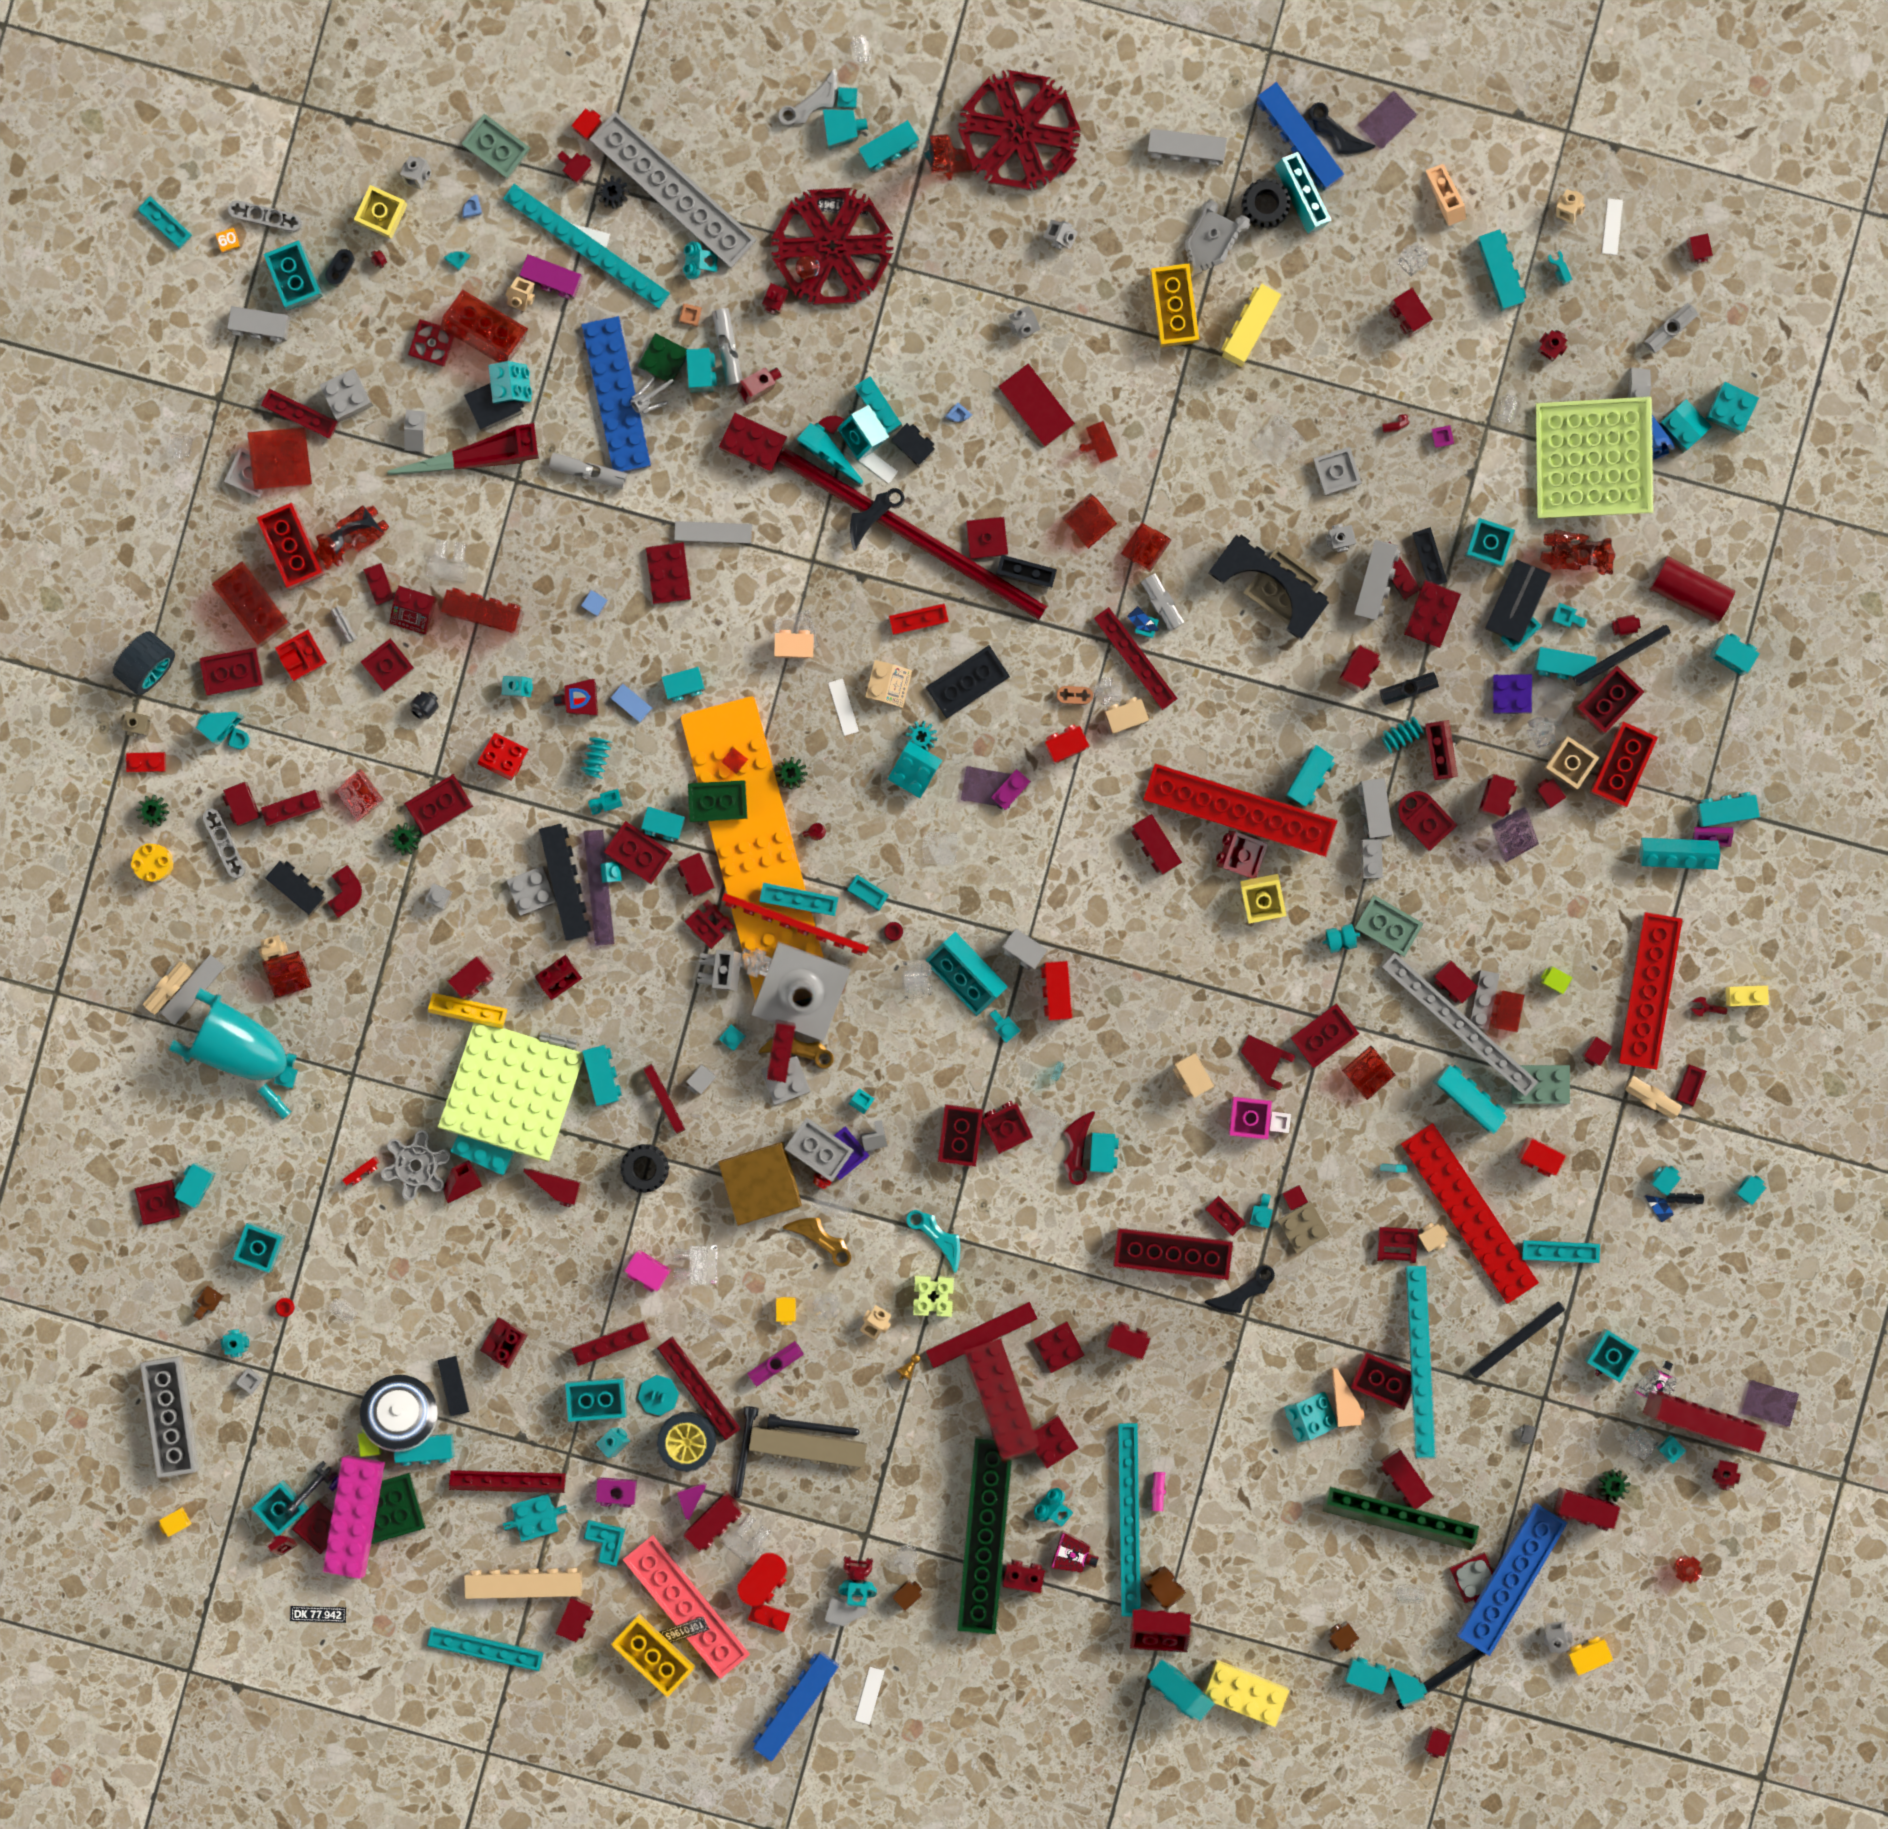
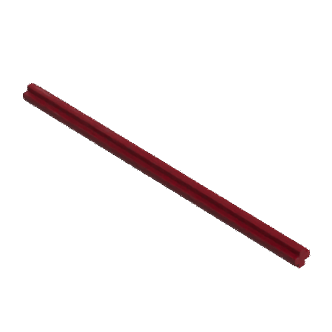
M786 447L777 460L782 465L860 512L868 510L874 503L872 499ZM890 510L885 512L876 521L1037 620H1040L1047 606Z

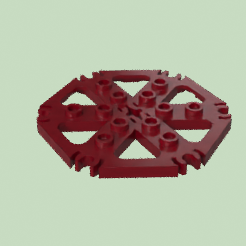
M1003 70L1001 72L1003 76L1001 80L997 79L995 74H992L994 82L992 83L989 76L961 109V111L967 112L960 113V117H964L966 122L958 123V127L966 129L958 128V132L973 171L977 166H980L976 170V175L981 171L986 172L984 181H987L992 176L991 180L988 181L989 184L1032 191L1030 183H1032L1033 189L1037 190V181H1041L1045 187L1047 185L1046 177L1050 184L1077 152L1078 149L1072 148H1078L1079 144L1074 143L1072 139L1074 137L1080 138L1081 134L1077 132H1081L1066 90L1059 95L1062 92L1063 86H1060L1057 90L1053 89L1054 79L1047 85L1051 77L1007 70L1009 78H1007V74ZM1017 81L1036 84L1040 88V91L1024 110L1021 108L1013 86ZM991 91L996 95L1003 117L978 113L975 111V106L987 92ZM1054 104L1062 105L1069 123L1068 127L1062 128L1039 123ZM1017 124L1020 128H1024L1022 137L1019 133L1014 132ZM973 133L1000 137V139L984 158H978L972 147L970 136ZM1035 144L1061 149L1065 148L1070 153L1067 156L1063 152V156L1051 170H1045ZM1015 150L1025 173V178L1020 181L1002 178L999 175V169Z
M852 188L808 190L811 195L810 198L804 191L805 200L799 201L795 197V203L798 206H795L791 200L771 238V241L779 240V242H771V246L779 248L777 252H771V255L773 257L780 256L779 258H772L795 296H797L799 290H802L799 293V299H802L805 294L810 296L808 299L809 304L812 303L813 297H816L813 305L857 303L854 299L855 295L861 302L860 293L866 292L870 296V291L867 287H870L872 292L875 291L894 252L886 253V251H894V247L886 245L888 241H893V237H885V235H893L871 199L868 197V200L863 203L866 199V194H863L860 199L855 197L856 189L853 190L852 196H849ZM840 197L843 199L844 204L831 227L818 207L817 202L821 198ZM864 211L871 214L879 227L878 234L850 235L860 214ZM798 214L803 218L814 237L786 238L784 232L791 218ZM832 241L835 245L839 246L838 248H835L833 252L830 250V248L826 247L827 245H830V242ZM878 255L881 262L873 277L865 279L851 256ZM815 257L804 281L796 282L786 267V261L793 258ZM833 266L848 288V292L844 296L826 297L821 293V289ZM815 269H817V272H818L817 275L814 274V270H815Z

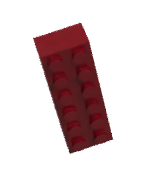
M1117 1227L1113 1266L1229 1280L1233 1241Z
M1001 1338L965 1350L964 1356L1002 1463L1039 1451L1038 1440Z
M1659 1390L1656 1393L1649 1392L1642 1413L1656 1420L1759 1454L1767 1431L1761 1429L1762 1425L1741 1419Z

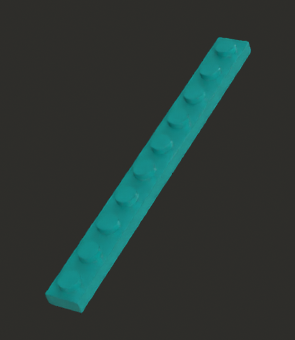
M513 184L504 196L503 200L659 310L669 297L670 292L516 184Z
M1406 1266L1415 1459L1436 1458L1426 1266Z
M1118 1423L1121 1616L1132 1617L1133 1610L1141 1609L1138 1423Z

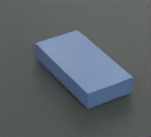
M624 684L611 697L613 701L640 723L652 710L650 705Z

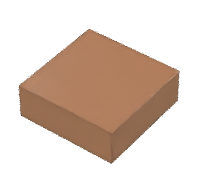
M683 303L679 323L698 327L702 307Z

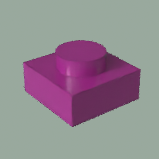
M1451 425L1431 429L1434 448L1454 445Z

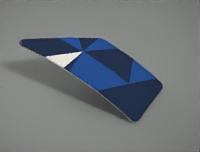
M1138 606L1127 615L1139 630H1159Z
M1645 1195V1198L1661 1222L1674 1215L1665 1199Z

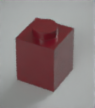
M1708 233L1689 237L1686 242L1691 263L1704 264L1709 262L1708 259L1713 256Z
M1546 778L1537 784L1539 788L1535 791L1548 809L1566 798L1554 779L1548 780Z
M1593 1036L1581 1056L1585 1058L1584 1062L1590 1066H1601L1612 1046L1597 1036Z
M1431 1726L1424 1749L1431 1757H1445L1452 1735L1448 1731Z

